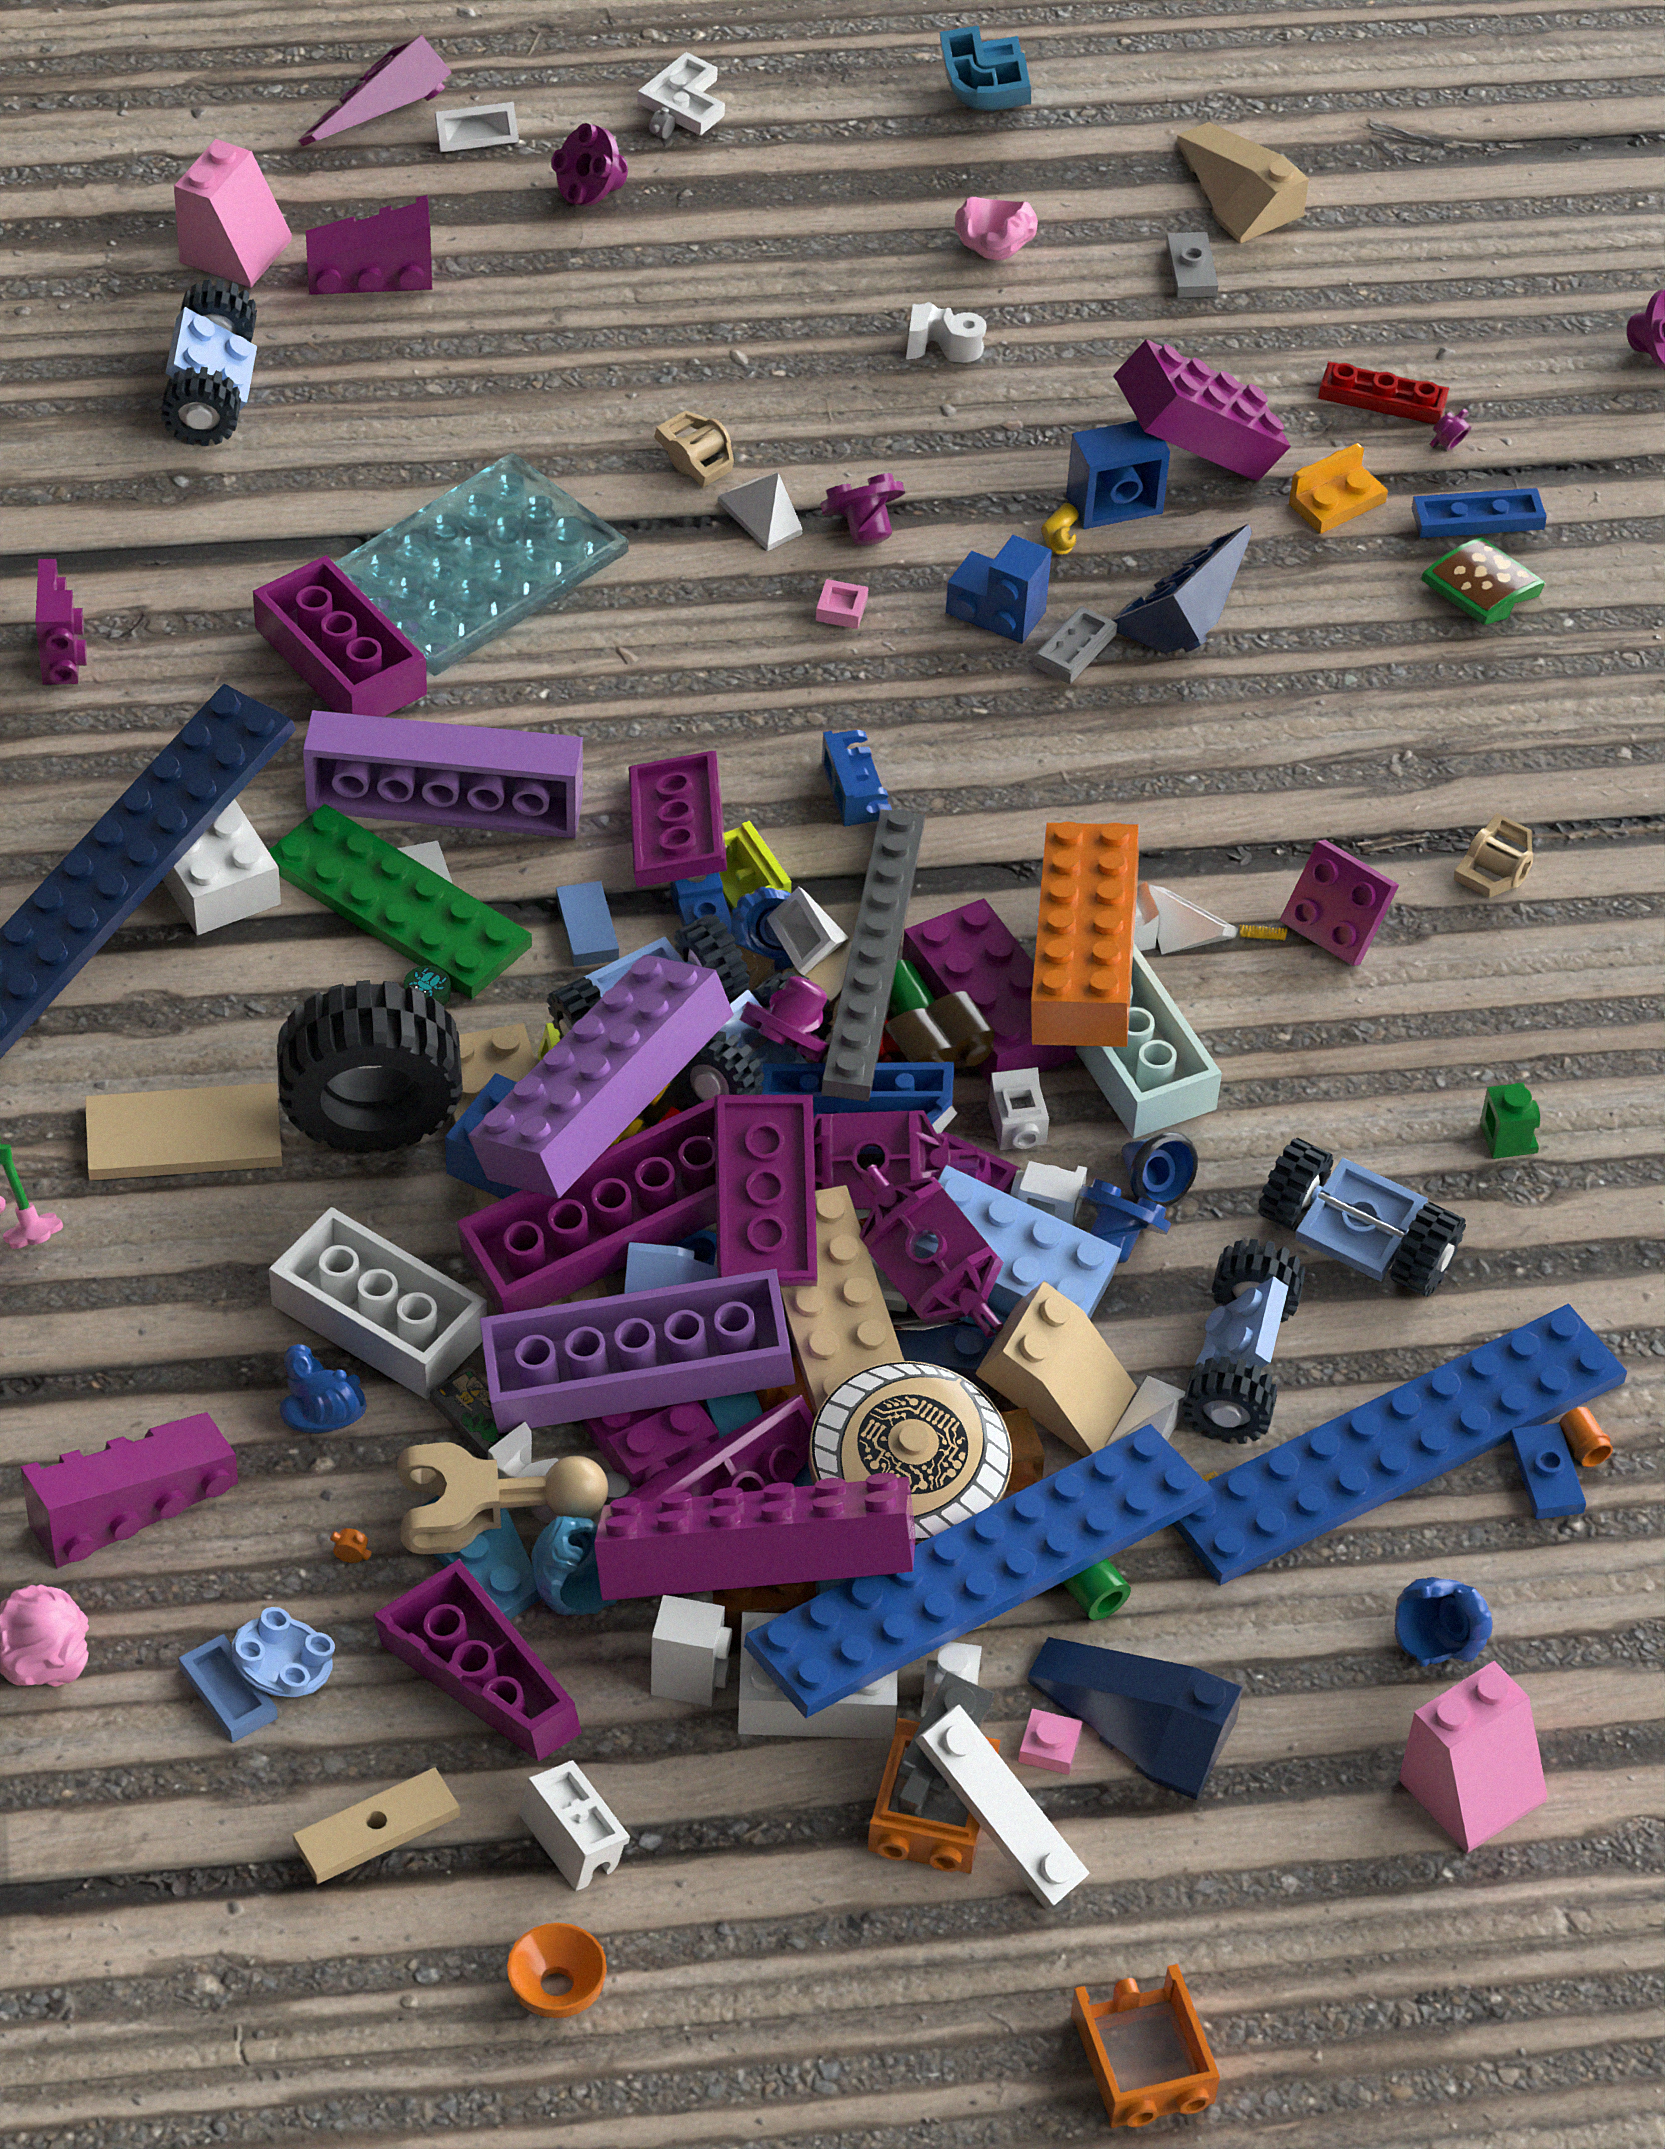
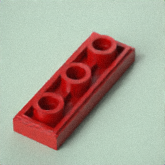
M1328 361L1319 388L1318 399L1435 425L1442 418L1448 399L1449 388L1436 385L1431 381H1417L1398 377L1390 372H1376L1357 368L1349 363Z

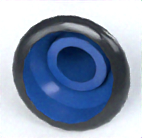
M1178 1132L1160 1133L1151 1138L1126 1143L1121 1150L1130 1177L1131 1190L1137 1200L1144 1198L1163 1207H1168L1180 1200L1191 1188L1198 1170L1197 1150L1192 1141Z

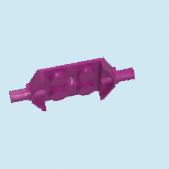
M923 1110L817 1114L813 1120L815 1191L847 1185L854 1209H872L875 1203L873 1200L874 1195L859 1178L860 1174L865 1170L858 1165L857 1157L867 1147H877L883 1151L885 1162L878 1170L894 1186L927 1177H935L938 1180L946 1165L954 1169H979L978 1148L949 1150V1145H943ZM865 1171V1172L872 1178V1180L877 1184V1181H876L875 1178L871 1175V1173H870L869 1171Z
M876 1165L869 1166L867 1170L875 1178L877 1184L865 1171L859 1176L860 1180L865 1183L874 1195L873 1200L875 1201L859 1235V1238L866 1245L869 1254L927 1325L962 1317H971L983 1331L986 1338L995 1336V1332L985 1319L998 1332L1002 1330L1004 1325L987 1306V1300L1003 1266V1260L994 1252L935 1177H927L894 1186L886 1180ZM925 1235L936 1236L938 1239L936 1252L929 1258L921 1259L916 1257L915 1245L917 1241Z

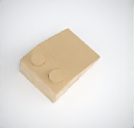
M1045 1281L1041 1282L1016 1303L1002 1330L997 1335L975 1373L1084 1457L1105 1447L1137 1389L1085 1312Z

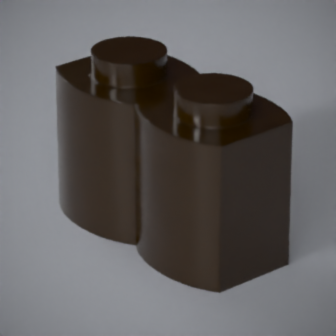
M960 991L946 995L934 1001L926 1008L911 1010L890 1020L884 1025L883 1048L894 1063L954 1062V1069L976 1066L993 1052L995 1030L966 991Z

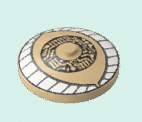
M897 1361L874 1365L861 1370L847 1378L830 1393L815 1418L809 1442L808 1459L810 1475L814 1486L817 1481L826 1478H842L847 1483L866 1481L867 1477L878 1473H893L897 1478L909 1477L916 1531L915 1545L1002 1501L1011 1472L1012 1449L1008 1430L999 1411L984 1392L972 1382L940 1366L914 1361Z

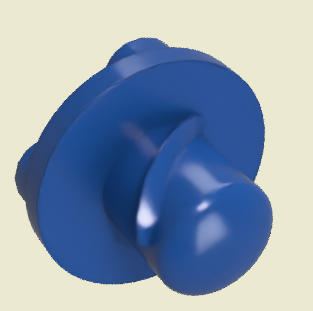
M1094 1179L1091 1187L1082 1186L1078 1197L1096 1207L1098 1215L1089 1234L1122 1249L1117 1263L1128 1261L1141 1230L1147 1229L1167 1235L1171 1223L1164 1219L1166 1208L1144 1198H1139L1136 1205L1120 1198L1122 1191L1120 1188L1100 1179Z

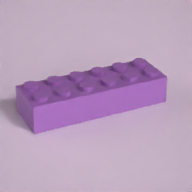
M312 710L303 748L307 812H315L325 803L344 816L576 839L583 800V737Z
M645 954L637 960L628 972L611 989L604 993L603 997L590 1011L574 1024L573 1028L544 1055V1058L514 1086V1089L492 1111L486 1114L484 1119L468 1135L487 1179L560 1198L734 1015L717 971Z
M777 1269L480 1318L490 1403L498 1434L512 1432L523 1422H526L530 1429L796 1384Z

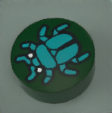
M430 965L416 967L404 979V989H407L408 986L419 989L424 993L425 998L431 996L442 1006L446 1005L450 999V978L439 967Z

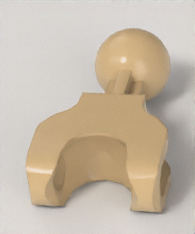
M451 1442L408 1447L400 1454L397 1461L399 1478L407 1489L413 1492L432 1493L441 1497L433 1504L410 1509L404 1515L400 1528L402 1544L410 1552L418 1554L454 1553L462 1550L471 1544L481 1532L501 1528L500 1508L548 1505L557 1516L590 1518L603 1507L608 1495V1482L604 1471L596 1462L583 1456H568L560 1459L551 1466L546 1476L498 1479L497 1459H477L466 1449Z

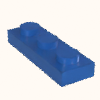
M1538 488L1413 496L1411 507L1420 538L1544 530L1547 519Z

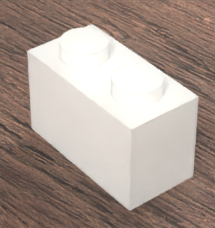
M663 1595L652 1635L651 1695L712 1707L716 1688H726L731 1666V1657H728L732 1629L724 1627L725 1606Z

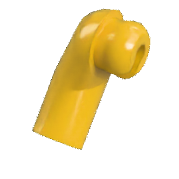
M1069 503L1062 504L1041 527L1047 547L1058 555L1069 553L1076 544V534L1070 537L1068 531L1071 525L1079 518L1077 509Z

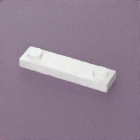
M960 1704L951 1708L915 1739L919 1747L1045 1909L1054 1906L1090 1874Z

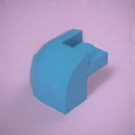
M979 25L940 32V45L947 80L960 102L973 110L994 111L1031 104V84L1025 54L1021 53L1018 36L982 42Z

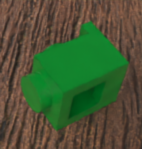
M1524 1082L1487 1087L1480 1126L1492 1159L1538 1153L1539 1145L1534 1129L1540 1127V1111L1537 1102L1532 1100V1094L1525 1087Z

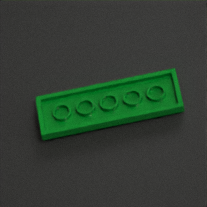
M325 803L268 850L279 868L280 877L417 965H430L441 968L448 974L451 987L470 999L478 995L532 947V934Z

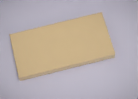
M277 1083L85 1096L89 1181L282 1167Z

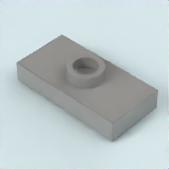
M1167 233L1166 246L1177 298L1217 297L1219 285L1208 233Z
M1080 606L1034 655L1033 666L1071 684L1116 635L1118 623Z

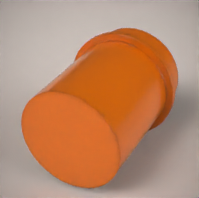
M1587 1407L1575 1408L1560 1419L1559 1424L1565 1438L1574 1450V1457L1584 1467L1596 1466L1604 1462L1611 1455L1613 1447L1610 1444V1438L1607 1434L1603 1433Z

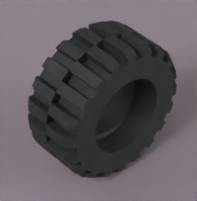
M370 980L356 981V985L345 987L343 983L332 986L328 993L322 995L320 992H317L308 997L305 1001V1006L299 1004L287 1017V1021L281 1026L278 1034V1090L282 1110L300 1132L305 1130V1134L310 1139L318 1143L324 1140L328 1142L331 1148L343 1151L345 1147L355 1148V1151L359 1153H369V1149L382 1148V1151L385 1152L396 1150L397 1145L400 1144L413 1145L420 1142L424 1134L431 1136L442 1127L443 1121L447 1122L457 1109V1103L461 1100L463 1084L459 1032L456 1030V1023L438 1001L431 996L425 998L421 990L411 986L403 989L399 988L397 982L383 981V984H371ZM364 1066H382L377 1068H358Z

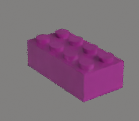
M1145 339L1113 375L1145 432L1259 482L1291 447L1282 432L1284 429L1283 423L1269 410L1266 405L1268 398L1260 388L1254 384L1246 386L1239 383L1226 371L1218 373L1211 370L1204 362L1197 358H1192L1191 360L1185 358L1167 344L1162 347Z
M327 555L253 590L255 629L334 712L384 717L427 695L426 657Z
M985 898L904 929L902 960L913 962L935 1000L955 992L966 991L995 1030L993 1052L982 1063L976 1065V1068L989 1085L991 1083V1073L1038 1067L1039 1074L1075 1059L1076 1046L1032 1045L1031 997L1034 963Z

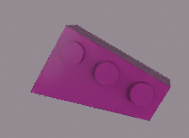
M428 194L416 197L415 204L395 210L390 205L380 208L379 214L358 221L353 216L305 231L309 295L432 290L431 227Z

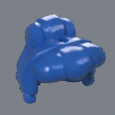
M297 1344L288 1348L284 1355V1365L289 1376L287 1382L291 1395L285 1397L280 1402L279 1408L281 1418L286 1425L303 1433L320 1434L345 1428L364 1415L367 1403L362 1389L358 1387L361 1380L357 1375L353 1374L348 1377L346 1372L340 1369L336 1371L324 1370L322 1364L312 1356L311 1348L305 1345Z
M1438 1577L1416 1579L1397 1598L1394 1631L1397 1643L1404 1652L1416 1658L1417 1664L1421 1667L1444 1662L1452 1658L1471 1662L1483 1650L1487 1639L1492 1634V1615L1484 1597L1479 1594L1476 1588L1465 1585L1457 1580Z

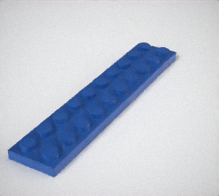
M1568 1303L1207 1481L1206 1483L1214 1490L1211 1502L1177 1520L1172 1525L1221 1586L1510 1441L1512 1429L1541 1425L1623 1384L1627 1370Z
M1148 1424L915 1545L913 1572L854 1577L746 1633L744 1647L806 1719L1206 1506L1211 1502L1214 1490L1151 1424Z

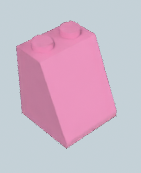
M215 139L174 185L179 258L183 264L251 288L292 241V234L252 151Z
M1492 1661L1414 1712L1399 1776V1781L1466 1853L1474 1850L1542 1805L1547 1799L1530 1698L1495 1661Z

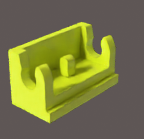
M750 821L742 823L739 828L724 833L725 846H728L726 848L727 871L719 872L723 884L724 897L732 909L737 907L740 897L745 894H752L760 887L774 888L791 893L792 881Z

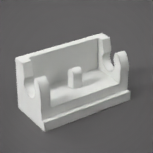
M572 1760L528 1779L519 1815L572 1888L578 1891L587 1887L593 1877L594 1869L600 1864L607 1874L612 1873L619 1863L624 1845L629 1843L630 1836L576 1763Z

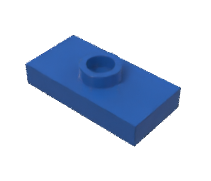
M1553 1423L1512 1429L1509 1440L1535 1519L1584 1513L1586 1500L1560 1424Z

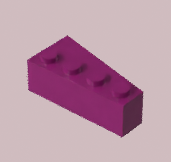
M208 1412L150 1428L144 1439L133 1442L126 1439L125 1436L106 1442L103 1451L84 1457L79 1449L61 1454L59 1457L60 1464L43 1469H41L38 1462L20 1466L29 1526L56 1569L71 1562L82 1561L100 1548L117 1540L129 1539L139 1530L162 1519L173 1518L179 1515L185 1508L209 1497L220 1496L230 1487L238 1484L236 1454Z
M460 1559L373 1614L381 1645L538 1762L582 1733L575 1702Z

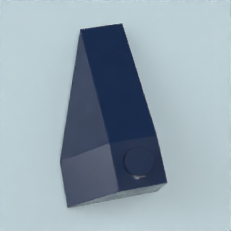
M1052 1637L1047 1638L1027 1675V1682L1072 1718H1081L1100 1734L1099 1740L1111 1750L1116 1747L1136 1763L1135 1769L1145 1778L1195 1800L1198 1799L1237 1721L1243 1689L1238 1684L1193 1666Z

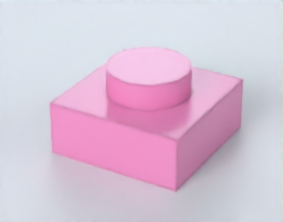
M826 579L816 608V621L858 629L868 600V587Z
M1032 1708L1020 1748L1018 1762L1069 1775L1081 1735L1083 1721Z

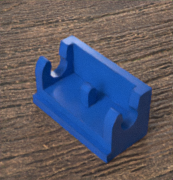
M862 730L832 733V731L823 732L821 763L844 827L876 822L879 820L881 809L892 810L891 805L887 802L889 797L887 790L882 788L871 758L870 748L856 747L847 749L852 743H862L868 740L866 733Z

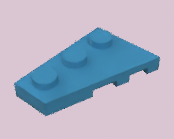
M437 1495L422 1506L433 1504L441 1497ZM500 1508L501 1528L481 1532L471 1544L458 1552L433 1555L445 1567L460 1559L506 1618L511 1620L542 1598L537 1590L531 1562L507 1508Z

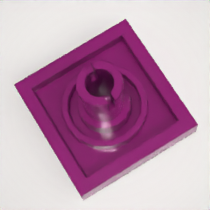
M1326 840L1317 841L1279 921L1350 965H1359L1385 916L1399 884Z

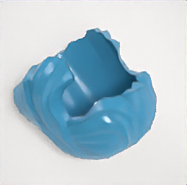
M558 1516L550 1522L549 1526L542 1530L534 1545L532 1568L537 1590L544 1603L557 1614L564 1616L597 1614L605 1606H612L618 1600L602 1601L594 1545L598 1526L591 1519Z

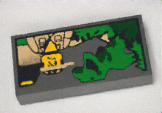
M471 1367L430 1391V1402L484 1460H488V1450L511 1433L498 1434L490 1403L489 1387Z

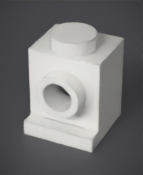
M1029 1161L1025 1172L1017 1170L1011 1196L1074 1226L1083 1201L1078 1195L1082 1186H1085L1087 1168L1078 1166L1076 1172H1072L1054 1165H1044Z
M949 1642L939 1648L938 1661L927 1660L920 1717H924L947 1671L978 1685L982 1646Z

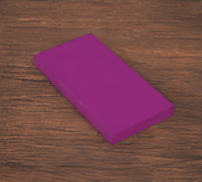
M714 750L628 767L633 871L637 888L727 871L720 767L717 752Z
M714 1095L717 1278L777 1269L779 1286H817L813 1095Z

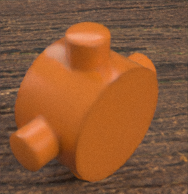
M346 1528L342 1529L339 1533L334 1531L330 1536V1540L335 1542L333 1552L342 1561L358 1563L362 1558L367 1561L372 1554L371 1551L366 1549L368 1538L358 1530Z

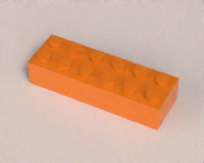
M1070 821L1062 823L1046 822L1031 997L1032 1045L1127 1047L1139 868V824H1121L1116 822L1094 824Z

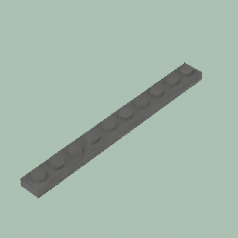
M881 809L824 1071L821 1093L823 1096L868 1102L870 1100L924 833L925 814L911 813L904 809Z

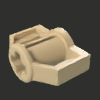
M685 410L656 427L654 438L668 451L672 464L685 475L690 474L702 488L732 471L734 458L730 437L726 428L717 419H708ZM689 427L697 429V431L685 438L675 436ZM716 453L724 454V457L707 467H704L701 463Z
M1496 813L1486 828L1481 829L1471 842L1467 854L1455 869L1454 880L1488 898L1512 888H1517L1528 875L1533 863L1532 830ZM1500 834L1526 847L1527 851L1522 853L1495 838ZM1480 866L1503 879L1494 881L1474 871L1473 868Z

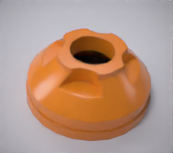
M547 1923L534 1927L515 1942L507 1962L508 1981L515 1998L530 2012L549 2018L573 2016L589 2008L599 1997L607 1973L606 1956L599 1942L586 1930L572 1924ZM551 1974H563L571 1979L573 1987L565 1995L552 1996L542 1989L541 1983Z

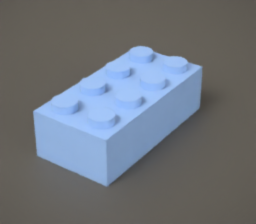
M946 1165L938 1181L1004 1262L987 1300V1306L990 1310L1008 1318L1016 1303L1041 1282L1045 1281L1080 1307L1087 1317L1091 1319L1113 1277L1122 1249ZM934 1235L921 1237L915 1245L916 1257L921 1259L931 1257L938 1247L937 1237Z

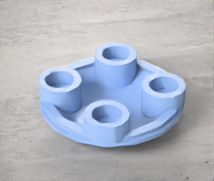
M270 1607L262 1611L260 1618L253 1619L238 1629L231 1644L232 1661L240 1675L255 1688L275 1696L299 1697L314 1693L327 1682L333 1668L332 1655L335 1650V1644L328 1635L316 1632L307 1624L292 1619L284 1609Z

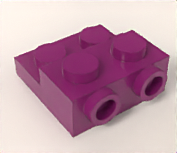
M38 559L35 624L43 685L78 684L79 666H87L86 639H78V635L84 634L83 608H75L73 590H67L66 577H58L56 559Z
M698 1401L582 1420V1426L613 1470L627 1477L632 1488L635 1486L639 1488L657 1474L719 1439V1430Z

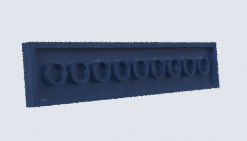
M223 684L0 928V1059L292 736L296 728L291 718Z

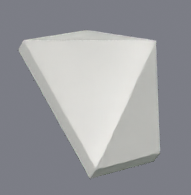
M514 102L434 112L440 153L519 143Z
M779 473L752 479L718 496V503L766 551L802 535L801 524Z
M1148 885L1160 914L1157 940L1161 954L1232 939L1237 936L1240 929L1164 887Z
M800 887L787 898V901L780 904L767 917L768 922L796 969L802 975H806L849 939L838 925Z
M1147 1376L1105 1447L1148 1424H1151L1168 1441L1184 1414L1182 1412V1404L1185 1391Z

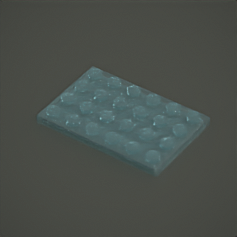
M511 452L334 563L426 657V670L435 677L628 553V539L515 453Z

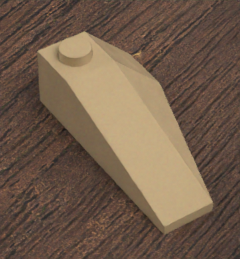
M1210 122L1177 135V143L1190 170L1197 174L1201 182L1200 190L1203 196L1208 197L1210 200L1212 214L1216 222L1240 244L1304 216L1309 178L1285 156Z

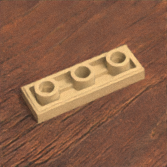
M434 1767L293 1833V1844L316 1883L319 1884L460 1817V1806Z

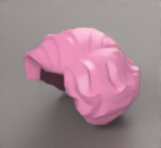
M969 197L963 206L956 211L954 229L966 247L987 259L999 261L1013 256L1021 247L1035 237L1038 220L1029 202Z
M42 1584L38 1586L29 1585L15 1590L11 1593L10 1597L0 1603V1673L9 1682L22 1686L46 1683L57 1687L64 1683H71L79 1677L88 1661L89 1653L86 1649L87 1644L84 1638L89 1625L87 1624L88 1618L80 1611V1608L69 1594L61 1589L46 1587Z

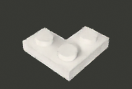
M685 52L638 90V104L654 112L661 111L663 107L668 108V114L675 117V123L700 136L725 116V103L703 92L717 81V67L688 52Z

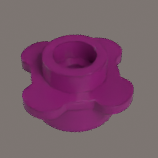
M1463 409L1456 416L1451 412L1444 415L1433 427V431L1437 435L1430 442V446L1435 448L1441 444L1447 451L1456 447L1472 428L1464 420L1469 412Z

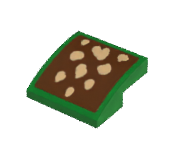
M1483 537L1471 540L1450 551L1426 569L1420 578L1424 583L1483 625L1509 618L1515 603L1539 597L1546 583Z

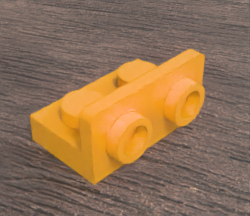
M1358 443L1343 450H1338L1331 456L1310 466H1304L1293 475L1289 505L1319 534L1386 503L1388 489L1362 466L1364 448Z

